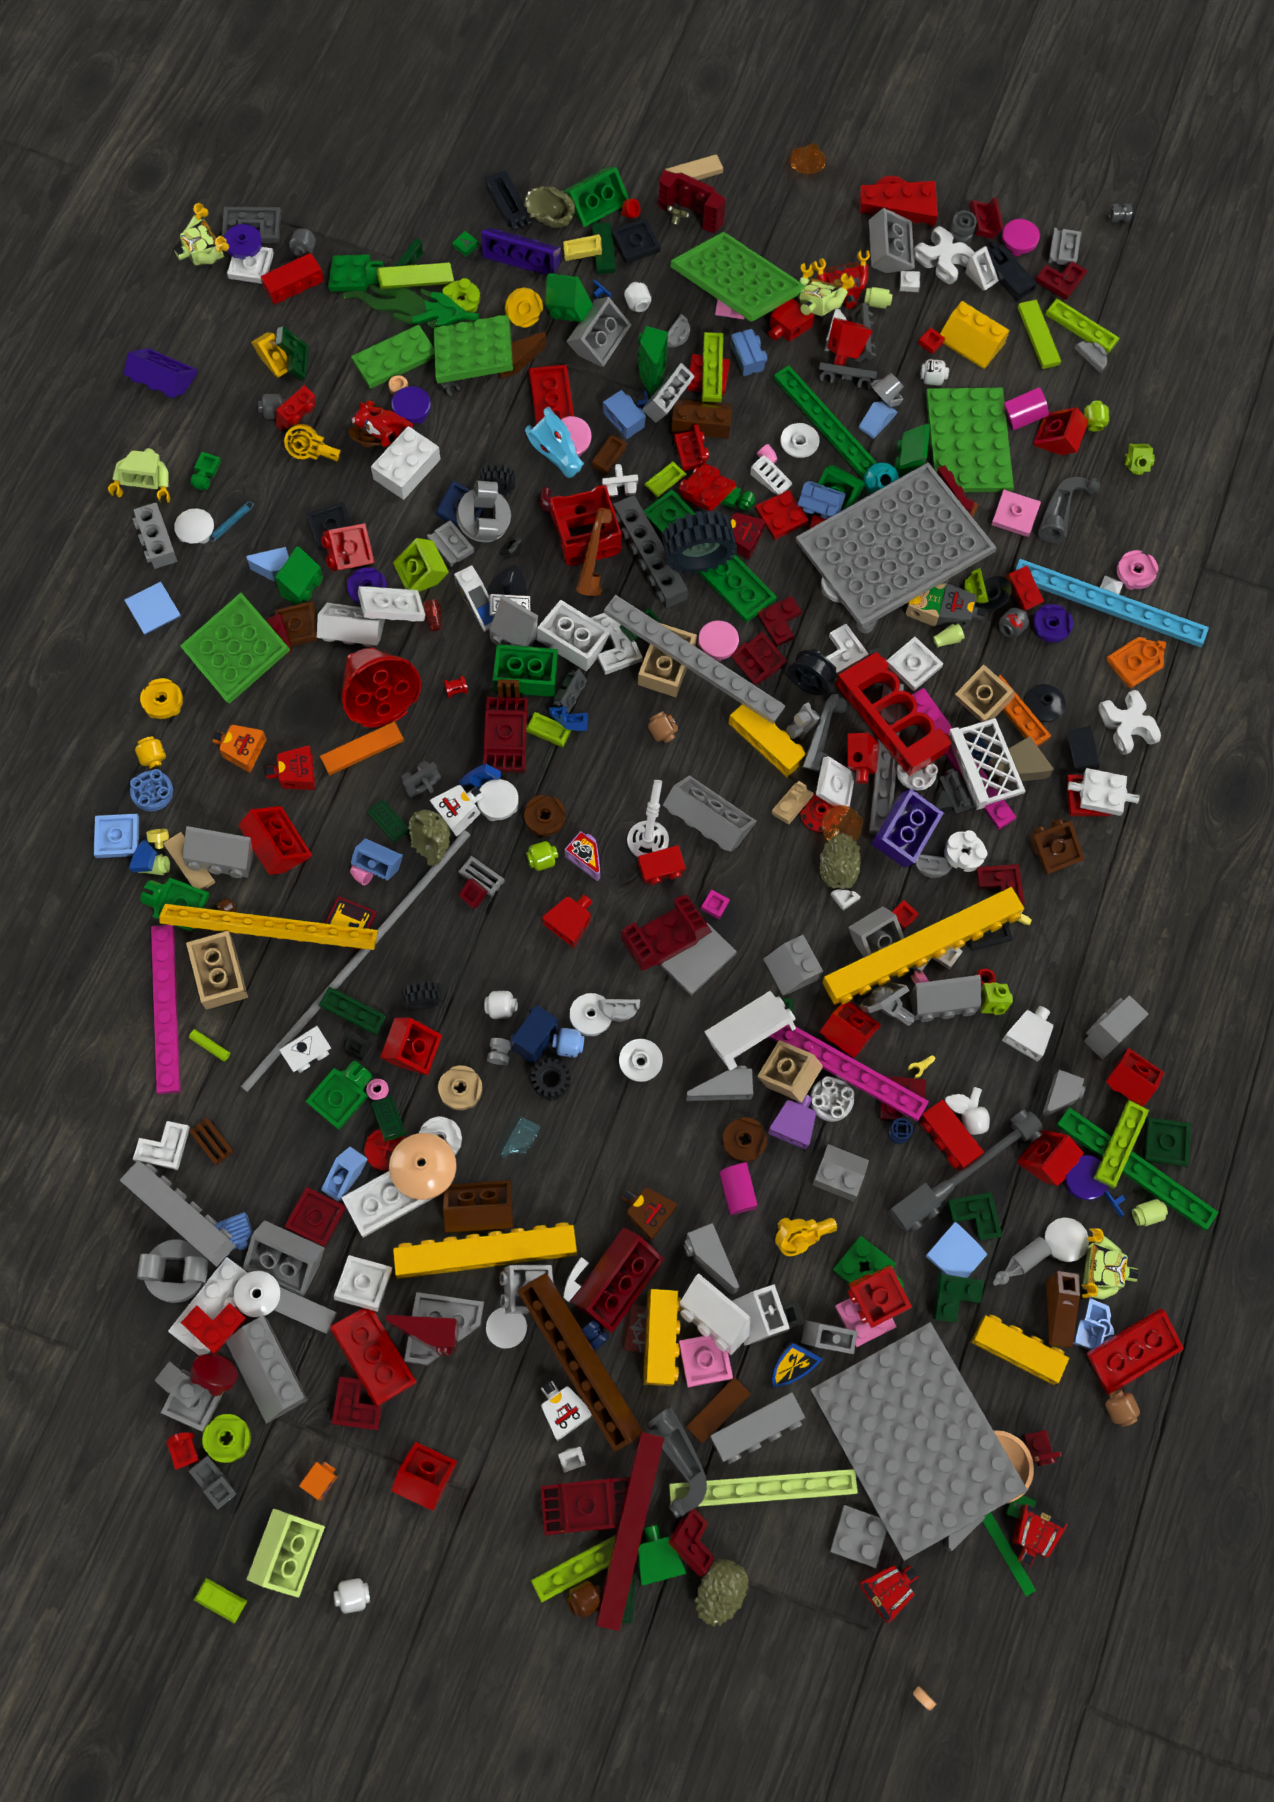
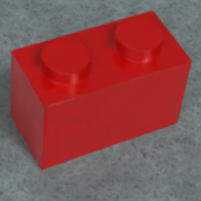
M1028 565L1005 576L1012 585V595L1019 609L1026 611L1044 602Z
M679 845L640 855L637 858L644 884L655 885L661 883V879L667 877L670 880L677 879L686 870Z

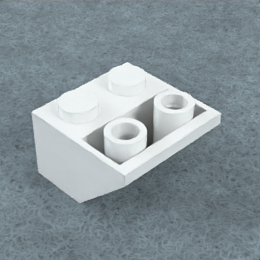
M775 1285L753 1291L732 1301L750 1316L749 1337L743 1342L744 1346L785 1333L790 1329Z

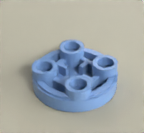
M158 769L143 772L130 782L131 798L135 805L142 810L158 811L167 806L173 797V785L170 779Z

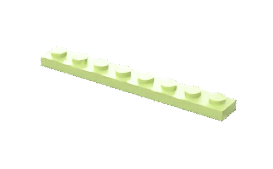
M852 1469L706 1481V1495L697 1507L858 1494L856 1473ZM689 1482L669 1484L671 1504L673 1500L682 1499L688 1494Z

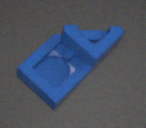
M567 707L549 708L550 715L564 728L587 731L588 713L567 714Z
M484 764L467 773L459 780L458 785H461L462 788L472 786L480 789L483 783L494 779L499 780L501 771Z
M146 839L142 840L138 845L131 860L129 869L133 873L152 871L155 856L159 855Z

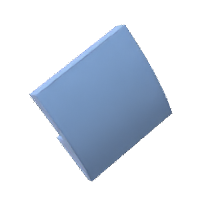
M161 582L125 599L128 608L144 635L181 617Z
M955 1222L929 1251L926 1257L942 1270V1274L968 1277L986 1257L987 1253Z

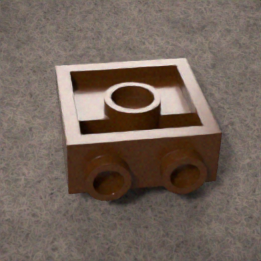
M1063 818L1051 822L1052 826L1045 828L1044 825L1032 829L1033 833L1028 835L1035 855L1039 856L1045 874H1050L1085 860L1072 820L1064 821Z

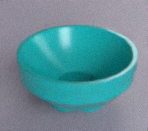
M876 463L868 468L864 476V482L866 483L865 489L869 495L885 487L880 482L883 474L889 476V484L899 479L897 470L892 465Z

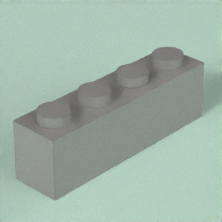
M791 1392L718 1431L709 1438L721 1462L728 1461L731 1464L741 1458L740 1453L748 1449L749 1453H752L762 1447L760 1442L766 1439L769 1442L782 1436L780 1432L784 1429L789 1428L792 1431L802 1426L801 1420L805 1416Z

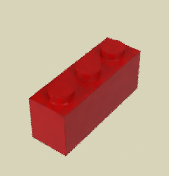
M312 253L260 276L263 288L273 304L282 302L295 294H300L304 290L317 286L324 281L322 269Z
M943 1099L921 1115L919 1119L921 1121L920 1126L935 1139L933 1140L935 1146L940 1151L943 1150L948 1156L949 1164L954 1169L957 1168L960 1172L984 1153Z

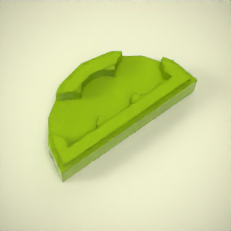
M976 569L965 580L964 589L977 596L976 602H989L981 569Z

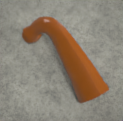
M599 508L596 513V519L576 587V591L583 595L600 596L602 594V588L599 586L601 575L594 573L601 526L602 524H609L612 519V512L607 508Z

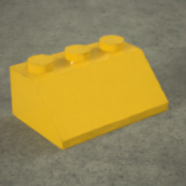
M962 301L950 315L940 335L945 337L944 345L985 369L1005 345L1009 330Z

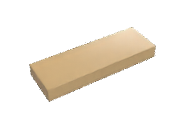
M717 154L666 169L673 173L682 172L697 180L723 173V167Z
M181 832L163 843L191 886L205 890L215 883L207 869L194 871L185 866L183 860L185 837Z

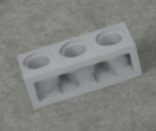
M680 363L669 372L642 410L657 423L670 411L695 376Z
M157 502L133 509L136 516L132 518L136 530L140 529L142 533L138 535L141 545H146L147 548L144 551L147 562H152L154 569L178 562Z

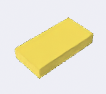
M600 234L564 241V258L566 261L602 254Z

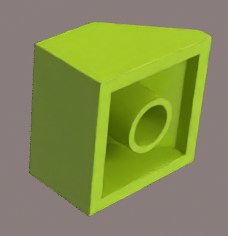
M416 538L393 562L406 590L423 591L437 585L449 573L433 540Z

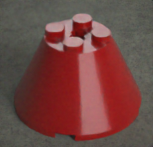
M373 647L348 655L344 674L342 705L347 716L353 722H358L364 727L386 726L402 718L408 713L407 709L413 702L416 703L421 690V679L417 669L409 661L378 651Z

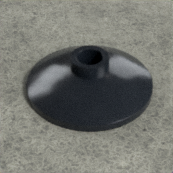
M993 576L986 579L984 585L989 602H975V604L979 608L986 609V611H994L1001 608L1011 596L1012 585L1010 581L1003 576Z
M1047 684L1034 686L1029 690L1025 698V705L1042 722H1051L1058 719L1063 714L1066 706L1065 698L1061 691ZM1044 698L1049 699L1050 702H1046Z

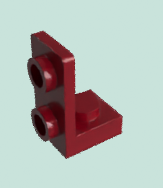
M1047 1430L1023 1435L1033 1463L1037 1462V1466L1056 1463V1458L1062 1456L1061 1451L1052 1452Z

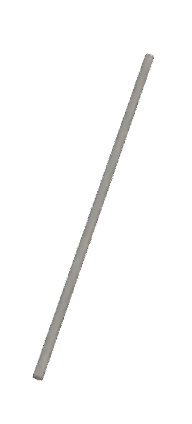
M466 830L446 850L444 858H441L440 863L430 868L377 929V942L469 838L470 834ZM360 949L329 986L337 990L371 949ZM328 987L242 1084L241 1087L246 1092L251 1089L281 1054L279 1049L290 1043L321 1008L319 1003Z

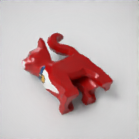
M367 401L365 404L361 402L360 410L356 411L352 417L353 424L358 428H365L372 436L380 439L383 447L391 445L388 438L389 435L394 436V440H396L408 426L410 428L413 427V423L390 410L386 411L383 408L373 407L375 405L373 401Z

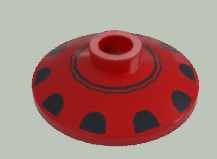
M816 794L811 797L800 811L803 824L808 829L818 833L833 830L839 824L842 814L840 809L816 796ZM823 808L825 809V812L821 813L818 811V809Z

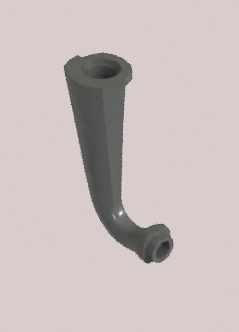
M1070 477L1060 483L1049 503L1038 532L1039 537L1043 541L1061 543L1066 539L1072 492L1081 489L1090 495L1098 493L1100 482L1097 481V478L1088 480L1082 477Z
M832 694L827 699L801 768L815 772L821 771L823 757L828 756L823 751L832 712L844 713L847 709V701L844 698H840L838 694Z
M669 1408L652 1419L645 1429L650 1434L664 1437L662 1449L689 1482L688 1494L682 1499L673 1500L669 1506L678 1518L679 1516L683 1517L688 1511L701 1504L706 1495L707 1482L701 1463L673 1409Z

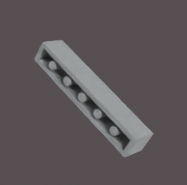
M138 1160L120 1181L217 1267L236 1246L230 1241L233 1236L223 1227L220 1231L214 1227L217 1222L208 1214L203 1217L200 1214L202 1209L193 1201L188 1204L185 1201L187 1196L178 1188L175 1191L170 1188L172 1183L165 1176L162 1175L160 1178L155 1174L158 1170L149 1162L144 1165Z

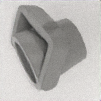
M889 373L883 379L875 380L871 383V387L889 407L898 406L903 401V397L899 392L904 386L892 373Z

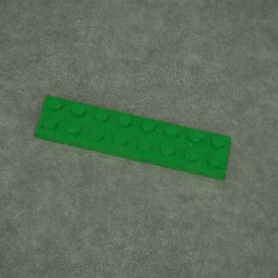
M673 490L644 510L649 522L661 536L664 533L663 530L669 528V523H676L675 519L679 517L683 519L689 513L696 515ZM733 555L731 561L727 560V564L724 566L718 565V569L713 570L711 568L708 569V572L698 571V574L746 623L757 616L758 612L776 601L777 596L737 555Z

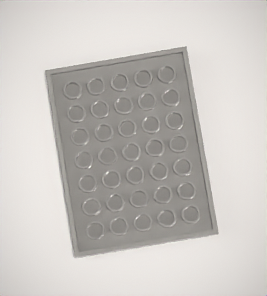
M929 463L924 464L796 537L798 545L861 628L866 627L996 552V546Z
M931 1322L811 1389L904 1561L1028 1491Z

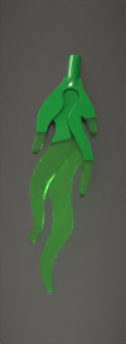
M373 285L370 286V289L376 294L395 296L396 298L379 299L358 290L349 291L342 295L344 298H360L376 310H399L406 312L410 316L400 313H393V316L410 324L428 322L429 327L432 328L447 326L464 319L471 321L479 319V314L466 312L464 308L458 306L447 295L424 289L420 290L425 297L437 301L436 303L424 300L413 291L403 287L381 289Z

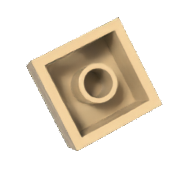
M985 665L955 694L956 700L981 722L994 719L1015 697L1014 691Z
M779 1040L757 1077L767 1088L802 1103L823 1065L814 1054Z

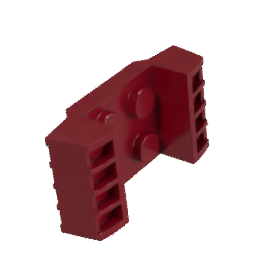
M663 170L659 180L658 207L669 213L667 207H673L676 202L682 207L703 215L702 229L715 233L724 224L726 198L716 193L713 187L682 172L673 173Z
M487 697L484 764L504 773H526L528 698Z
M687 894L673 900L675 909L641 928H638L636 923L633 922L622 930L621 940L641 971L666 962L696 945L699 940L712 932Z
M630 1477L541 1486L544 1535L618 1528Z

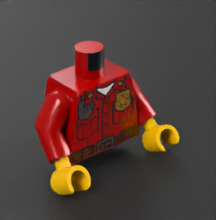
M861 251L858 252L857 259L860 261V265L858 262L824 269L826 266L824 259H820V268L817 266L816 261L812 264L813 270L818 273L816 275L817 280L843 286L841 276L846 273L849 279L852 275L854 286L849 289L847 288L848 293L843 301L848 309L857 305L856 300L860 298L861 292L866 287L868 280L866 260L869 259L870 252L866 251L865 259L861 257Z

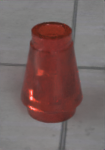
M438 600L423 602L425 619L430 627V631L442 629L441 604H438Z

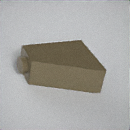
M1031 737L1008 749L1021 781L1046 779L1051 775L1054 768ZM991 758L987 765L994 768L998 760ZM1000 761L997 770L1008 774L1010 768L1008 764ZM986 770V771H987V774H988L989 777H990L992 772L989 771V770ZM995 773L992 777L997 784L1004 783L1006 779Z

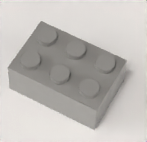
M1130 995L1125 1000L1120 998L1086 1032L1088 1037L1084 1042L1103 1060L1144 1020L1148 1013Z

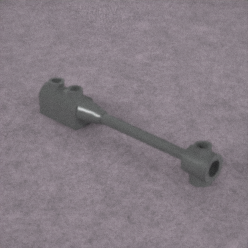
M1023 1109L1010 1119L1012 1121V1133L951 1179L943 1181L932 1189L927 1183H924L892 1207L888 1213L904 1232L908 1230L912 1233L922 1226L920 1221L925 1217H928L930 1220L940 1212L937 1208L941 1206V1203L952 1192L954 1187L1017 1139L1023 1142L1029 1139L1032 1143L1042 1135L1039 1131L1043 1129L1040 1120L1034 1113L1026 1112Z

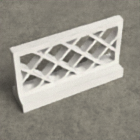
M996 718L961 729L958 727L950 729L948 736L952 742L951 748L976 810L984 808L985 805L1025 793L1024 786ZM993 726L995 731L993 738L982 733L985 727ZM970 732L977 735L974 743L965 740L963 734ZM979 737L990 741L987 750L976 745ZM992 743L1001 746L1002 753L1000 756L989 751ZM973 749L984 753L981 762L972 757ZM987 755L998 760L994 768L983 763ZM1000 761L1009 765L1010 770L1008 774L997 770ZM981 767L992 772L989 780L980 777L979 770ZM994 773L1006 778L1002 786L991 782ZM1007 780L1016 783L1018 789L1011 791L1004 788ZM988 785L1000 790L997 796L988 797L986 792Z

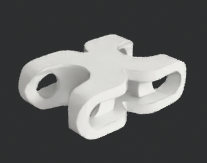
M938 226L932 231L931 240L936 246L919 243L913 248L914 258L926 268L937 267L935 272L937 277L947 284H952L958 277V270L953 264H960L967 268L969 258L975 252L962 242L953 244V235L943 227Z
M1137 690L1130 691L1126 696L1125 702L1128 710L1118 709L1110 700L1099 704V714L1105 726L1109 729H1117L1113 735V741L1122 755L1130 753L1133 749L1134 743L1131 735L1137 734L1142 736L1150 745L1158 743L1161 738L1160 730L1154 718L1142 715L1146 710V703Z

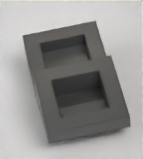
M208 1454L189 1469V1473L201 1486L204 1494L217 1510L237 1494Z

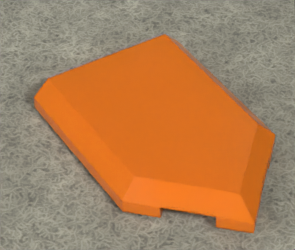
M1137 637L1107 656L1106 659L1129 688H1133L1163 668L1166 642L1159 640L1157 642L1146 640V638Z

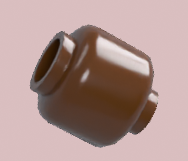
M585 1581L570 1589L569 1597L566 1600L574 1616L578 1615L580 1618H586L597 1612L601 1604L602 1591L598 1585L594 1586L589 1581Z

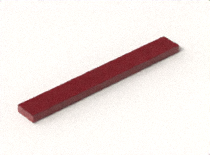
M640 1431L601 1597V1604L596 1618V1626L620 1631L664 1437Z

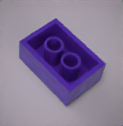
M912 789L905 791L898 797L871 844L902 867L912 865L918 859L944 812Z

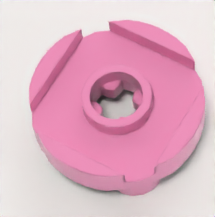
M1139 550L1124 554L1117 565L1119 579L1130 590L1147 588L1154 582L1158 573L1156 560L1149 554L1148 556L1142 554V551ZM1134 567H1137V569H1141L1142 571L1140 573H1137L1134 571Z

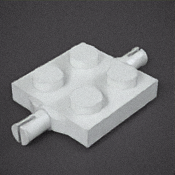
M1086 768L1081 784L1071 781L1068 783L1067 790L1080 792V808L1121 816L1125 801L1136 804L1139 802V795L1127 793V776Z

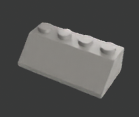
M690 775L673 786L663 804L671 814L679 816L688 826L695 827L701 831L704 837L714 840L722 849L730 852L739 846L756 823L755 819Z
M261 1316L248 1323L229 1338L226 1343L266 1424L308 1401L266 1317Z

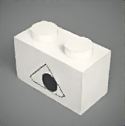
M315 1026L279 1049L292 1071L298 1070L301 1073L310 1067L309 1062L316 1058L319 1061L329 1055L328 1050L331 1047L319 1028Z

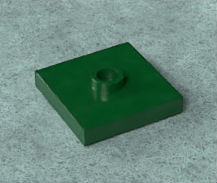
M1147 1117L1145 1121L1143 1159L1147 1162L1187 1168L1190 1158L1191 1123Z

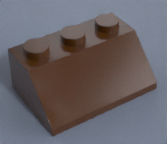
M678 399L674 404L672 433L690 432L694 430V425H698L699 430L703 431L704 437L729 439L732 404Z
M511 1180L451 1184L444 1192L445 1232L459 1233L462 1231L513 1228Z

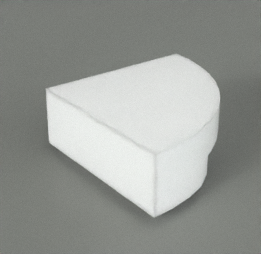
M837 889L830 894L843 911L860 900V896L854 891Z

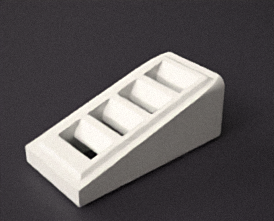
M764 455L751 467L750 475L776 495L786 492L793 484ZM782 482L783 484L777 488L776 486Z

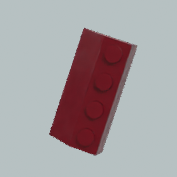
M623 1227L571 1302L587 1316L596 1320L598 1324L613 1333L664 1258L640 1235Z

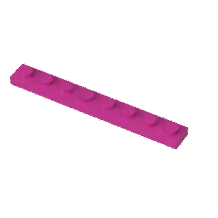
M923 688L912 694L917 701L918 708L916 712L927 714L935 723V730L940 728L943 733L948 735L950 729L953 728L926 690ZM950 747L945 756L953 768L959 771L965 783L953 750ZM980 768V777L989 780L985 772ZM988 785L986 789L988 797L997 796L998 790ZM1005 800L985 805L983 808L998 830L1016 819L1015 814Z
M172 925L152 926L157 1093L181 1092L175 930Z
M786 1025L768 1036V1038L777 1043L781 1040L814 1054L823 1065L822 1068L917 1122L929 1103L926 1099L797 1027L792 1031Z

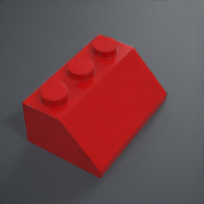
M282 806L251 809L238 824L243 835L251 838L252 849L269 875L285 873L312 856Z

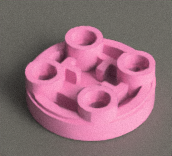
M573 416L565 417L561 420L571 433L570 438L575 443L574 446L577 449L575 452L579 457L590 445L591 430L584 420Z
M709 622L699 633L698 645L701 651L718 662L730 657L738 647V633L727 622Z

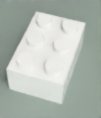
M408 426L371 466L373 479L404 500L441 460L439 447Z

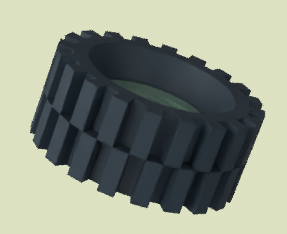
M698 511L696 515L686 514L683 519L681 517L675 519L676 523H669V528H665L663 530L664 533H662L668 565L678 573L682 571L683 574H688L691 571L692 574H698V571L708 572V569L711 568L713 570L718 569V565L724 566L727 564V560L731 561L733 555L737 553L731 520L727 515H721V512L713 514L712 511H706V513L702 514L701 511Z

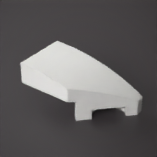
M582 1257L575 1264L566 1281L563 1298L568 1302L581 1287L574 1280L588 1264Z

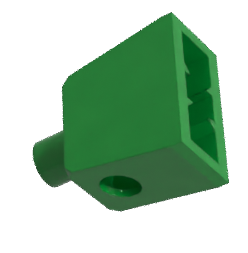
M657 1525L644 1528L647 1543L639 1545L638 1550L641 1586L686 1574L678 1553L668 1544L671 1537L661 1539Z

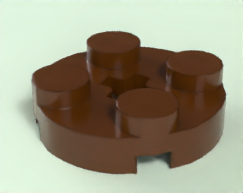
M546 795L536 796L526 806L524 813L525 824L538 837L543 838L554 835L565 825V807L555 797H546ZM541 812L550 813L549 819H541Z
M739 1118L728 1124L724 1131V1151L736 1161L753 1162L762 1155L766 1148L767 1136L762 1125L752 1118ZM744 1134L748 1135V1140L751 1143L742 1145L739 1137H743Z

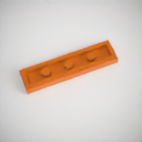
M999 675L998 677L1010 687L1005 679ZM1014 691L1015 697L1002 711L1024 738L1031 737L1038 747L1050 739L1051 735Z
M392 722L321 755L320 758L330 776L403 742L404 738L396 723Z

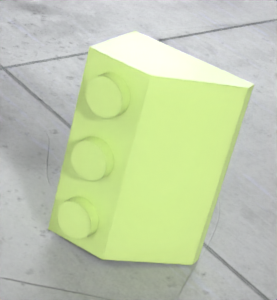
M273 1508L246 1580L299 1598L325 1526Z

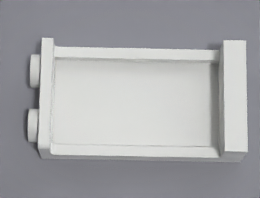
M769 991L706 1030L705 1034L711 1046L731 1071L737 1067L733 1058L786 1025L792 1031L795 1030L796 1027L793 1021L796 1019L789 1008L787 1010L784 1009L785 1004L779 996L775 997Z

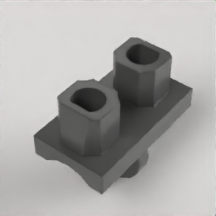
M423 761L418 765L417 773L412 775L411 772H407L401 776L402 783L410 798L419 793L421 794L425 790L429 794L434 792L432 786L441 779V775L434 762L429 764Z

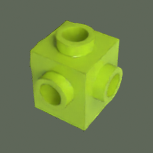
M1129 444L1124 464L1133 474L1150 472L1155 459L1153 448L1149 444Z
M984 983L981 987V1007L979 1008L981 1013L1004 1014L1013 1003V997L1009 991L1008 984Z

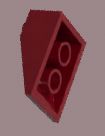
M386 1315V1321L390 1326L431 1350L436 1351L438 1355L451 1356L452 1352H457L459 1323L456 1318Z

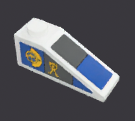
M471 565L454 574L455 584L481 628L486 632L490 630L494 616H490L489 595L480 577Z

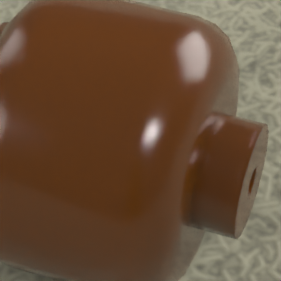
M224 898L214 905V910L237 913L235 904L229 899Z

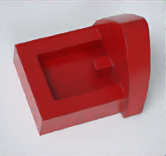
M194 1433L175 1434L166 1441L176 1470L199 1462L193 1438H195Z

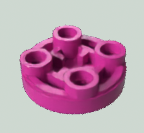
M1015 219L1008 222L1001 235L1003 244L1014 256H1020L1034 250L1040 238L1038 228L1032 222L1024 219Z

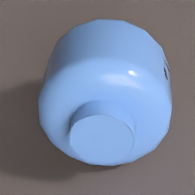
M561 1028L558 1035H553L552 1047L556 1048V1053L559 1056L574 1058L579 1053H582L584 1036H581L579 1030Z

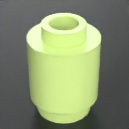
M867 288L864 303L869 304L868 306L886 309L887 305L891 306L893 294H889L890 290Z
M1158 1199L1139 1204L1135 1209H1132L1135 1223L1138 1226L1143 1225L1144 1227L1164 1221L1168 1214L1165 1203L1160 1202Z

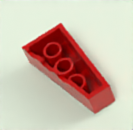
M935 181L861 185L859 193L860 213L875 215L885 208L911 220L913 223L923 222L928 223L930 226H935L938 217Z

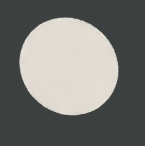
M505 1308L495 1310L489 1316L486 1323V1333L489 1340L500 1348L515 1347L524 1339L527 1331V1323L522 1314H505Z

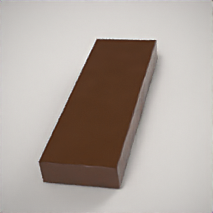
M734 1377L686 1428L703 1444L751 1393Z

